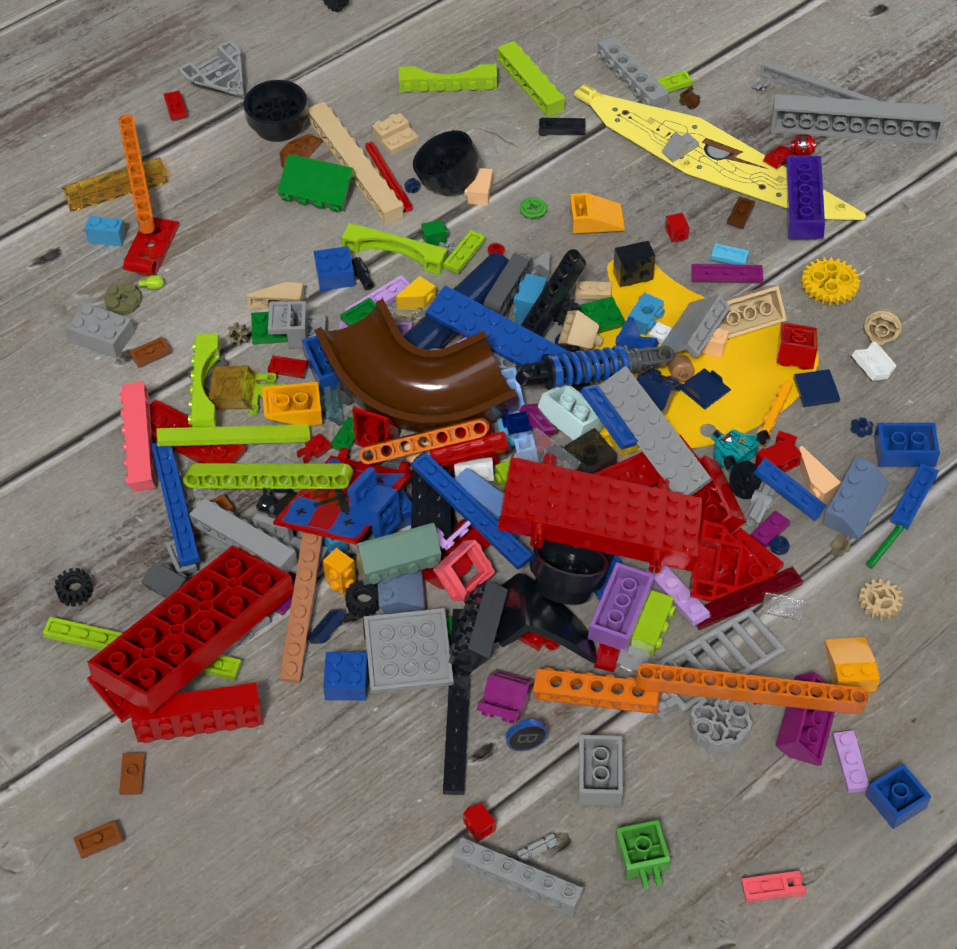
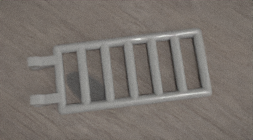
M745 609L652 664L679 667L674 660L684 655L695 669L706 670L691 652V650L700 646L722 672L733 673L707 642L716 636L743 667L735 673L748 675L784 654L785 647L751 609ZM748 618L775 649L766 654L739 622ZM732 627L759 659L749 663L723 632ZM666 693L670 699L660 702L659 713L655 715L658 719H661L676 707L680 711L686 712L696 705L701 697L694 696L684 702L678 694Z

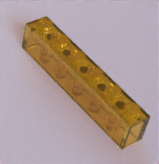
M160 157L142 162L147 189L168 183L166 169ZM127 167L62 186L64 198L70 212L132 194Z

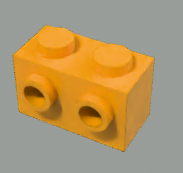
M335 548L323 560L325 580L333 591H338L344 595L346 589H349V585H354V581H356L355 563L352 558L338 548Z

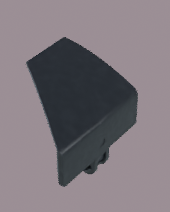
M523 573L514 575L501 585L508 589L494 643L499 642L502 647H505L525 633L531 632L566 647L592 663L597 662L594 642L588 639L589 631L564 604L554 602L541 595L535 587V581Z

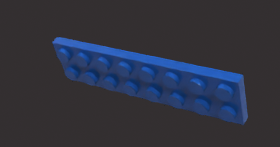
M446 285L426 311L427 317L466 338L484 331L491 351L519 367L526 363L540 362L543 354L557 355L558 353L566 354L569 352Z

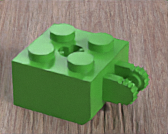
M659 820L617 828L615 842L626 880L639 877L643 889L649 888V881L646 875L653 874L656 886H661L660 872L669 871L670 856Z

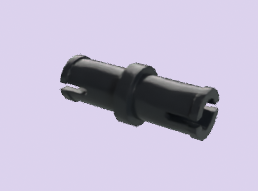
M360 257L354 258L352 265L356 271L357 279L361 281L364 290L373 289L375 285L370 277L369 269L364 266Z

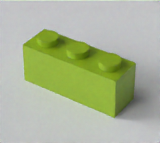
M651 590L632 636V646L649 652L651 656L655 655L657 649H661L664 640L661 637L663 633L667 634L670 622H668L669 617L673 618L676 611L674 597Z

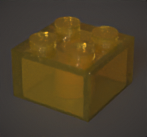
M249 365L213 367L208 399L215 405L216 410L251 409L256 375Z

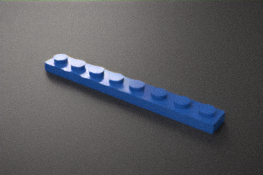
M153 443L151 446L180 566L183 567L200 562L172 446H157V443Z
M425 452L411 463V467L466 521L469 520L471 525L517 570L531 560L532 553L510 532L497 530L498 521L428 453Z

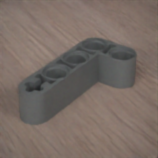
M515 252L488 293L484 306L507 318L509 314L508 304L517 292L520 281L524 280L526 273L528 274L533 258Z

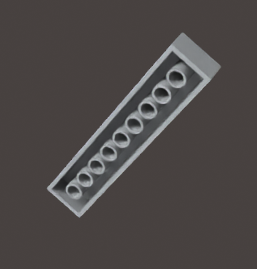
M775 94L771 115V133L810 134L811 136L939 145L945 121L944 106Z

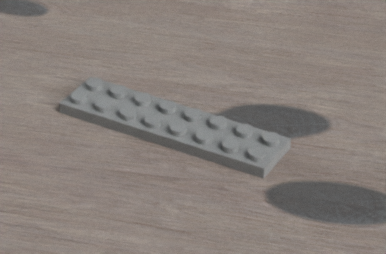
M627 366L599 385L638 440L637 445L660 476L664 478V481L665 479L669 480V488L672 492L692 496L712 481V478Z

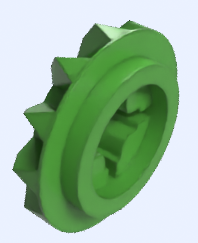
M537 197L526 198L519 206L520 214H523L524 218L539 219L540 216L544 217L545 212H547L545 201Z

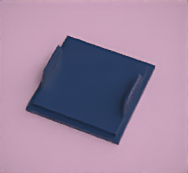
M705 368L686 381L681 387V391L704 410L731 391L723 383L720 375L713 370L709 372Z

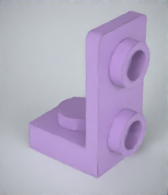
M469 520L464 522L446 540L443 538V532L436 527L440 550L443 548L448 550L455 543L453 541L454 538L458 535L462 537L469 531L467 527L471 522Z

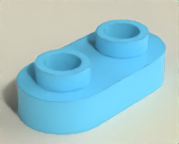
M504 417L498 418L499 431L505 432L510 451L512 446H515L513 435L508 433L511 431L509 420L505 421Z

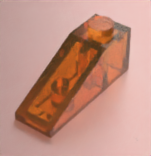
M307 134L288 142L280 151L281 167L284 168L288 154L309 158L323 143V139Z

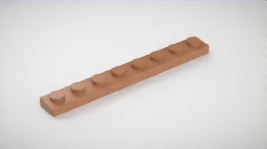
M305 532L302 534L279 677L282 682L301 683L323 542L322 536Z

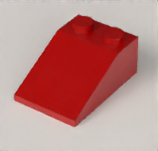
M781 322L777 363H780L782 366H798L804 370L813 369L818 350L817 328Z
M355 406L353 407L355 445L364 448L369 444L398 438V427L390 418ZM383 446L385 454L392 453L390 446Z

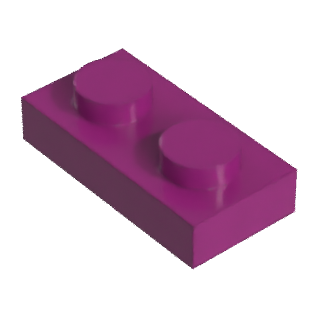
M536 404L521 406L520 413L540 437L554 435L557 429Z
M775 510L751 533V536L767 548L772 539L779 536L790 526V520Z

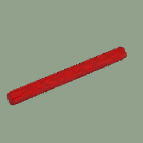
M372 141L366 143L365 149L390 189H393L396 198L402 201L404 212L412 211L413 205Z

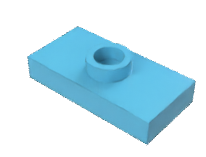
M715 243L710 260L735 265H746L749 251Z

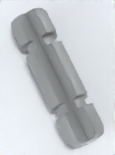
M550 833L544 836L545 839H538L527 845L526 849L523 847L517 850L516 855L519 861L525 862L529 860L530 856L534 857L546 851L547 847L552 848L557 845V839L554 834Z

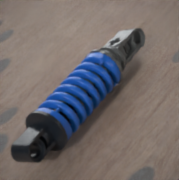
M618 345L612 348H596L593 351L588 349L584 352L576 351L575 353L567 352L566 354L558 353L557 355L543 354L540 362L524 364L516 373L515 379L522 386L543 383L547 390H551L555 386L562 387L563 383L566 386H571L573 382L576 385H580L582 381L588 384L591 380L596 383L600 379L606 381L625 366L634 374L640 373L641 370L664 368L674 358L675 353L670 346L666 345L642 349L633 347L629 350L626 345ZM523 372L527 373L529 377H526Z

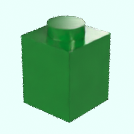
M442 220L421 224L423 241L438 246L439 242L446 244L448 229L447 226H443Z

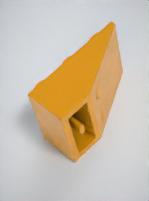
M589 193L570 194V215L573 234L625 231L620 203Z

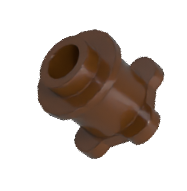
M692 86L680 94L679 100L680 103L685 102L689 109L696 108L700 104V96L692 91L694 89Z

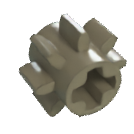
M236 322L234 327L230 326L227 328L230 332L226 337L230 338L231 344L237 342L238 346H240L243 341L249 340L246 336L250 331H247L245 328L246 324L239 326V323Z

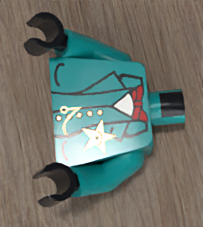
M716 430L711 436V439L715 441L713 458L730 474L735 464L740 461H750L757 455L758 444L765 445L766 439H770L768 431L762 430L756 435L738 432L737 430H731L724 435L719 430Z

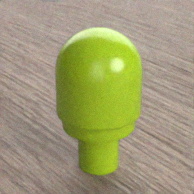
M152 275L146 277V280H139V287H147L150 290L160 289L164 285V280L159 275Z

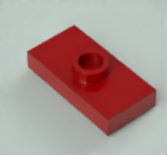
M272 355L268 366V373L304 379L308 361Z

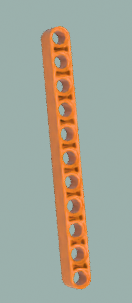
M644 663L638 667L635 679L637 687L647 691L848 714L862 713L869 699L867 691L860 687Z

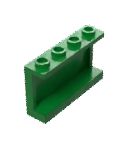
M288 154L277 193L286 202L293 200L301 205L311 204L319 209L325 207L330 208L333 212H345L344 203L351 179H355L356 172L352 167Z

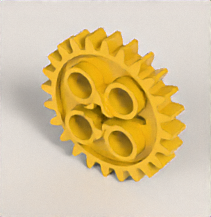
M823 257V261L816 259V263L811 261L810 266L806 265L805 270H803L801 283H803L802 288H805V293H810L809 298L816 297L815 302L822 300V304L828 302L829 306H831L832 302H835L838 306L839 301L845 304L846 299L851 301L852 297L856 296L860 286V275L856 274L857 270L852 269V265L846 266V261L840 263L839 258L833 261L832 257L827 261Z

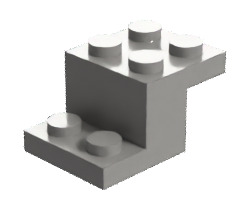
M306 301L269 302L268 333L287 334L289 348H303L302 340L316 336L314 330L320 327L326 330V315H308Z

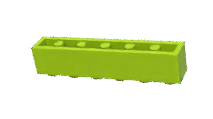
M512 41L497 47V60L547 118L564 111V95L559 93L555 85L548 80L547 76L539 70V67L523 52L521 46Z

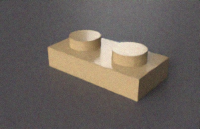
M576 281L575 299L600 300L611 297L612 282Z

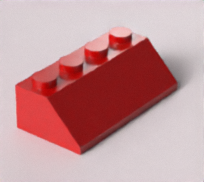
M704 455L698 461L712 478V481L692 495L702 498L700 530L703 521L723 524L728 529V532L732 533L743 525L746 519L721 466L716 460Z
M461 519L460 522L451 531V534L454 531H456L464 522H466V520ZM470 524L467 527L469 531L462 537L458 535L454 538L453 541L455 543L448 550L444 548L441 550L440 562L463 541L476 540L481 545L482 551L491 544ZM465 553L451 567L460 579L469 572L470 566L473 563L467 553ZM433 568L422 569L424 580L439 589H445Z

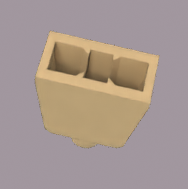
M574 310L567 312L558 344L579 346L583 350L592 349L593 345L600 346L602 344L603 337L597 334L599 325L580 311Z

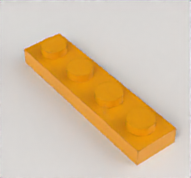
M786 380L783 386H779L776 393L778 397L776 400H772L769 408L771 412L766 413L763 419L764 426H760L757 433L767 430L770 436L790 395L792 381ZM758 444L760 447H765V445Z

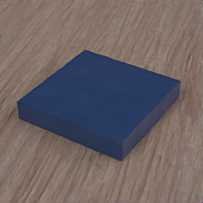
M830 369L794 374L793 379L803 407L840 401Z

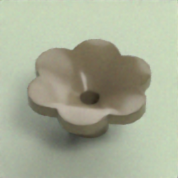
M838 534L836 536V539L831 543L832 555L841 557L845 552L850 551L848 535Z

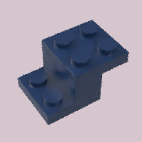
M656 369L638 374L636 380L662 414H667L674 394L681 390L683 383L678 382V379L673 376L666 377L661 375L662 372Z

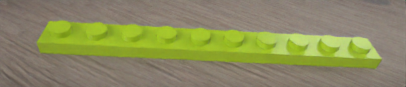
M49 617L42 632L44 638L96 650L104 649L122 634L121 632ZM220 655L200 673L236 681L242 662L241 659Z

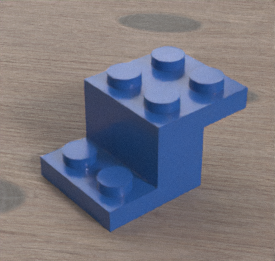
M368 467L349 486L347 494L349 496L352 521L373 526L372 531L375 539L390 535L402 522L398 490L377 485L375 469Z

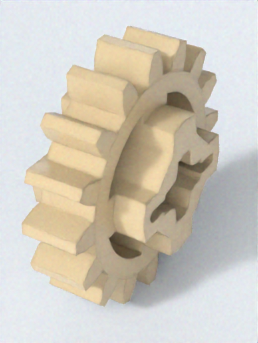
M872 579L870 584L865 583L864 588L860 589L858 602H861L860 608H866L864 614H872V619L875 616H879V620H882L883 616H885L889 620L891 615L896 617L898 611H901L903 597L900 596L902 591H896V584L890 586L889 580L883 583L882 579H879V582L876 583Z

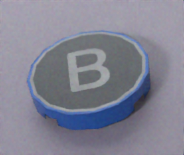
M527 719L518 722L519 725L515 728L514 725L511 726L505 736L510 749L514 751H527L541 745L546 740L548 731L545 724H542V721Z

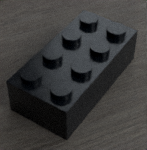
M487 579L465 595V606L459 615L460 623L454 632L455 641L449 650L450 658L448 663L470 673L489 660L508 589Z

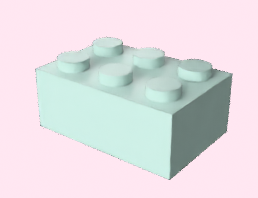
M563 384L562 387H555L542 394L538 408L553 425L575 442L579 443L602 430L603 424L582 394L572 386Z

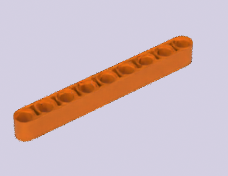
M125 114L120 116L119 126L140 232L149 234L154 231L155 225L133 116Z

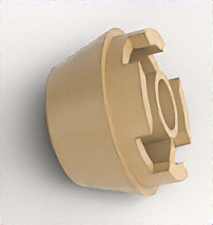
M881 308L867 317L864 329L872 342L884 345V343L896 340L901 332V323L892 310Z

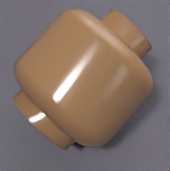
M685 355L675 356L668 364L671 376L677 378L678 382H685L691 379L694 374L693 364L689 357Z

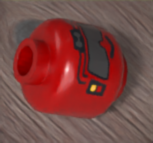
M797 134L794 140L791 141V151H794L795 156H811L812 152H815V138H812L810 134Z

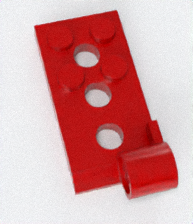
M153 217L154 231L149 234H143L140 230L138 231L124 259L122 269L141 275H157L179 228V221Z

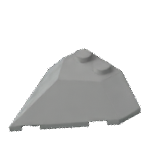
M231 39L217 46V56L196 67L190 61L177 68L178 72L189 82L244 97L240 49Z

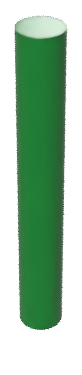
M898 524L869 559L866 563L868 568L872 569L901 534L904 530L902 525Z

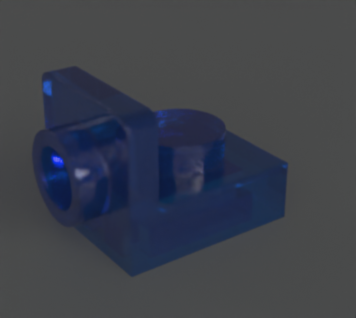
M509 409L504 410L505 416L502 417L503 427L508 429L509 435L531 431L527 411L510 414Z

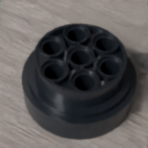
M269 80L254 86L244 98L243 105L248 125L261 138L267 141L281 142L295 137L301 131L308 117L309 110L306 93L299 85L291 81Z
M459 130L443 132L428 140L417 151L413 160V170L425 187L435 189L437 193L442 195L455 194L467 188L478 174L477 161L479 153L467 133Z
M543 540L541 548H536L537 543L535 544L530 561V570L536 577L534 584L537 591L544 597L561 604L579 605L586 603L591 598L592 592L599 590L603 586L609 563L602 552Z

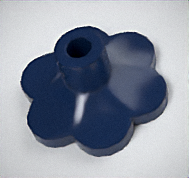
M863 417L858 420H852L850 430L852 433L857 434L858 437L862 438L873 433V423L871 421H867Z

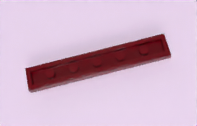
M793 566L778 572L774 577L704 605L710 612V617L697 624L696 627L698 630H702L745 609L754 607L803 585V580Z

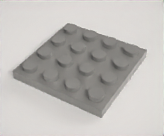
M445 608L364 617L371 694L450 686L454 684L452 664L448 663L450 648Z

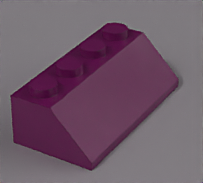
M815 672L797 675L794 680L827 684ZM786 707L776 747L789 758L820 766L835 712Z

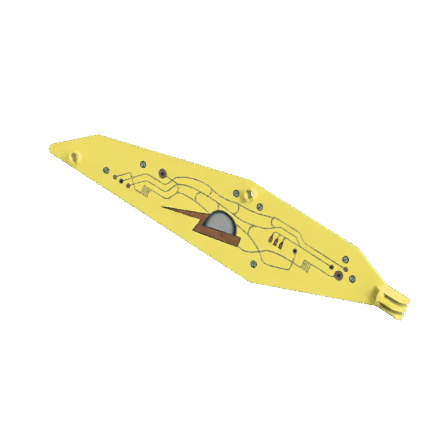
M585 83L574 92L576 98L593 108L607 127L685 174L787 209V168L781 166L777 169L763 161L764 154L702 118L604 95ZM675 132L681 136L688 132L699 142V147L677 161L671 162L662 154V150ZM823 189L825 219L864 220L866 218L865 213Z

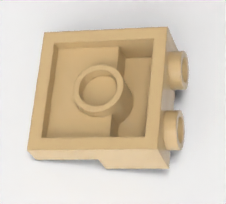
M401 113L397 115L391 114L388 119L384 121L379 120L372 126L373 137L391 155L419 142V136L410 128L409 121Z

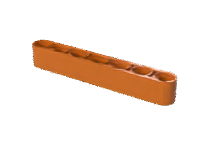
M476 418L369 444L360 451L359 458L364 464H372L480 438L488 432L489 423L484 418ZM482 423L485 431L478 432L475 429V424ZM457 428H464L466 430V436H459L457 434ZM438 433H446L448 439L441 441L438 438ZM420 437H427L429 440V444L425 446L420 443ZM402 441L409 442V450L402 448ZM383 446H390L392 453L385 454ZM365 450L373 452L372 459H368L365 456Z

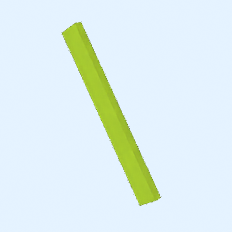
M309 424L157 428V446L296 443L310 440Z

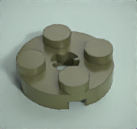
M129 283L108 287L104 301L108 311L125 316L133 313L137 306L139 308L141 297L135 285Z

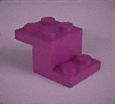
M496 669L488 675L483 699L478 702L476 710L481 711V714L487 717H494L495 715L502 717L501 720L508 723L517 722L525 715L529 694L534 687L535 679Z

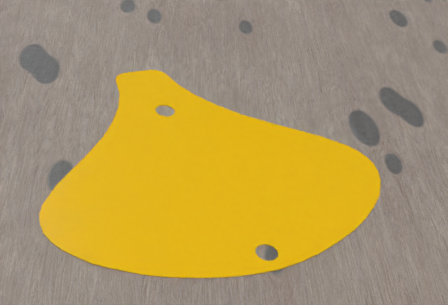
M614 260L610 261L607 265L609 282H612L611 296H613L625 321L644 292L664 300L663 308L665 312L661 319L658 318L656 324L660 322L673 328L690 302L705 298L675 282L661 271L656 263L653 280L619 287L614 276ZM777 323L729 338L722 358L700 353L697 357H692L687 350L679 351L675 356L685 355L691 360L694 367L693 376L704 368L709 372L713 370L722 377L723 383L731 391L704 410L680 390L674 394L669 411L664 416L669 418L671 426L678 435L684 438L691 448L714 445L715 441L711 437H705L700 433V428L705 424L715 426L716 430H719L724 435L731 430L747 433L764 424L763 419L766 413L771 412L769 409L773 399H777V390L780 385H784L786 380L792 381L793 384L782 411L799 397L793 379L794 374L816 371L819 362L818 350L813 369L804 370L798 366L780 365V363H777V348L781 323ZM623 327L599 333L598 335L603 337L602 344L600 346L593 345V348L589 350L593 351L596 348L603 349L616 346V337ZM651 330L648 332L646 336L640 334V336L649 337V333L651 332ZM668 365L664 368H655L662 372L661 375L671 376ZM632 373V374H633V376L637 379V376H638V374H640V373H635V374ZM600 379V381L596 382V384H598L599 386L604 381ZM603 425V427H602V430H601V431H604V430H606V428H605V426H604V425ZM610 436L595 442L613 446L609 442Z

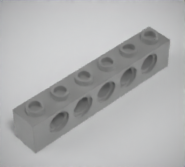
M615 36L598 43L597 55L599 59L603 60L607 67L615 73L616 77L620 78L625 86L633 92L636 98L645 105L658 108L668 105L669 92Z
M462 837L452 855L454 868L574 918L582 901V887Z

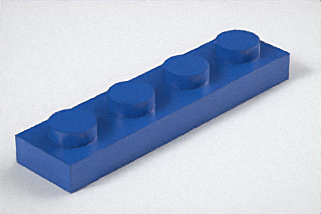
M598 384L583 387L580 393L620 449L635 446L638 440Z
M766 458L761 461L753 473L814 521L819 518L827 506Z
M923 463L920 464L891 517V523L895 525L900 524L905 529H909L937 478L939 470Z

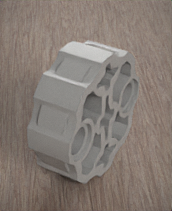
M701 697L700 701L691 710L689 726L691 727L692 740L696 745L705 748L707 753L714 755L721 753L733 754L739 751L741 745L748 741L752 727L748 705L743 701Z

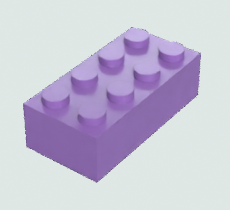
M616 562L590 623L588 639L627 652L653 588L655 575Z

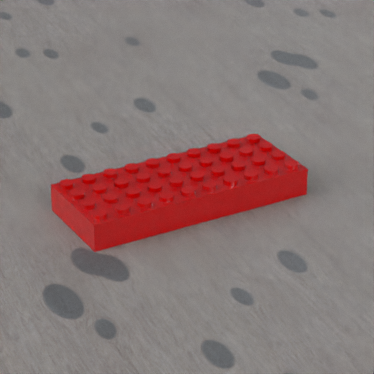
M232 545L87 661L92 680L152 714L293 594L291 575Z

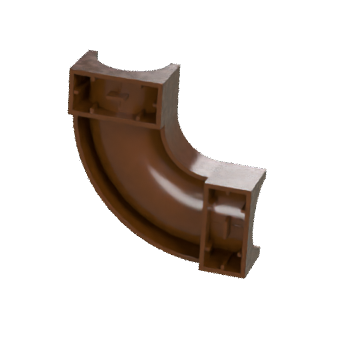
M384 299L376 301V306L372 312L351 326L334 331H326L322 327L314 330L319 346L334 377L337 378L348 396L362 409L390 418L398 428L423 432L476 418H484L487 421L493 422L518 410L517 394L505 381L494 359L484 331L444 349H421L409 343L401 335Z

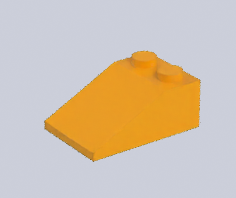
M318 382L262 387L265 419L293 425H322Z
M866 638L825 639L824 643L833 684L860 687L867 692H876L880 677L876 660Z

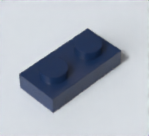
M331 609L309 634L307 640L311 644L326 642L330 637L329 634L341 625L342 619L346 614L342 609Z

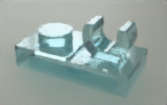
M328 386L324 388L325 395L320 397V401L324 403L321 405V408L327 411L326 415L330 421L340 426L345 422L342 403L338 399V392Z

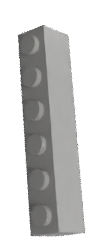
M204 498L189 514L194 527L228 547L233 545L286 573H289L298 563L296 551L290 545L286 546L276 537H271L265 534L262 529L251 526L245 519H239L231 511L220 508L215 502H210Z

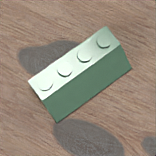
M434 523L357 543L356 567L364 585L376 584L389 578L394 579L407 573L412 574L425 568H434L441 560V550Z

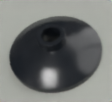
M750 461L738 462L730 473V487L733 493L741 499H751L754 491L759 489L762 482L761 479L753 474L757 466Z

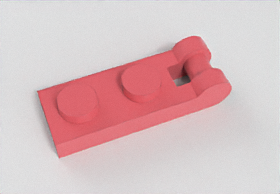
M801 871L741 879L746 903L791 896L802 897L807 894L805 886L802 885L803 877ZM788 882L793 883V886L789 887Z

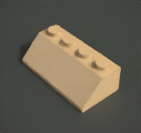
M769 285L726 298L725 301L730 306V309L717 328L729 331V339L787 321L779 286Z

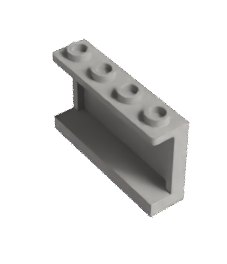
M721 294L690 302L661 346H670L674 350L675 355L679 351L687 350L692 357L699 356L730 309V306Z

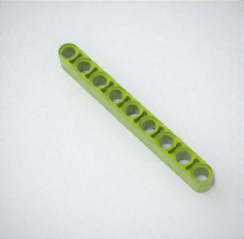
M195 463L189 466L183 482L189 488L344 489L350 483L353 469L348 464Z

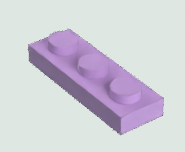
M854 730L833 733L832 738L847 793L868 791L869 782Z

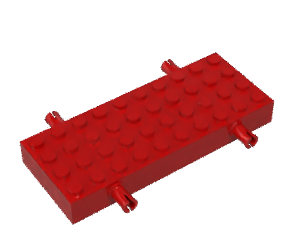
M550 453L544 454L543 463L516 457L510 458L497 530L531 537L530 545L533 548L535 547V541L537 542L536 548H541L543 540L649 562V572L653 573V568L655 567V574L661 572V565L693 571L699 551L702 498L668 491L669 480L665 479V484H663L664 478H659L657 480V488L557 467L554 466L556 457L554 454H551V459H549Z

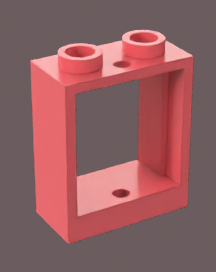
M476 540L463 541L433 568L452 601H464V597L469 591L474 590L478 584L483 583L495 573L491 561L486 558L481 545ZM467 553L478 573L463 585L451 565Z

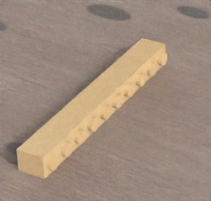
M325 102L309 107L308 122L339 164L354 169L356 176L354 180H351L382 222L386 225L403 218L404 205L402 201L396 198L393 189L390 190L386 180L381 178L378 169L372 166L371 160L366 158L362 148L356 145L355 139L350 137L347 128L341 125L340 119L335 117L331 107H328Z

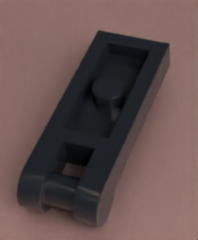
M540 118L538 133L540 136H547L548 134L585 135V118Z

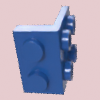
M628 317L615 340L616 346L626 345L628 350L633 347L638 349L657 347L659 344L657 338L640 336L633 317Z

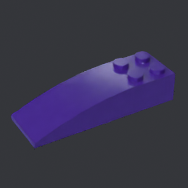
M787 156L788 238H824L825 213L821 156Z

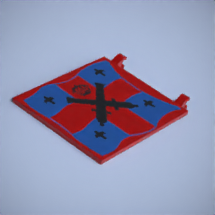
M342 447L337 457L331 455L324 464H348L351 466L353 475L348 487L344 489H301L273 521V525L357 545L372 526L352 521L349 496L347 494L349 486L368 467L375 469L377 485L396 489L399 493L412 477L411 469L408 468L410 462L402 461L398 470L364 464L363 462L350 460V455L347 454L349 448Z

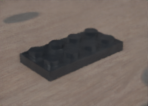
M412 468L411 529L434 523L443 532V538L446 540L451 535V505ZM444 469L451 476V469Z

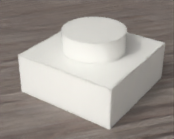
M657 322L649 333V337L657 338L658 342L662 344L672 328Z

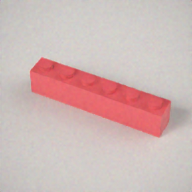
M144 381L121 385L122 392L119 393L121 404H123L120 412L124 420V425H122V433L125 436L123 448L127 455V458H124L125 468L128 469V474L125 475L126 484L131 487L133 492L156 488L154 455L151 446L153 442L148 389Z

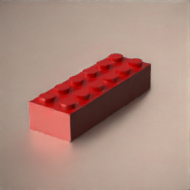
M257 682L174 694L152 714L130 702L131 723L138 743H150L161 739L171 740L181 736L192 737L195 734H212L216 731H233L237 728H254L258 725H263Z

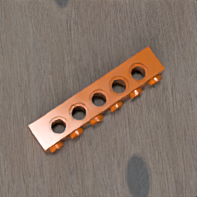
M552 668L537 669L533 687L535 700L651 714L659 713L662 692L638 688L635 678L632 677L623 679L616 678L613 675L597 676L590 672L579 674L571 670L555 671ZM557 682H560V683H561L560 686H558V687H553V684H554V683H557ZM575 685H582L579 689H573ZM596 687L602 688L599 692L593 691ZM616 690H623L620 694H614ZM637 692H643V693H644V694H643L642 696H640V697L634 696V694L637 693Z

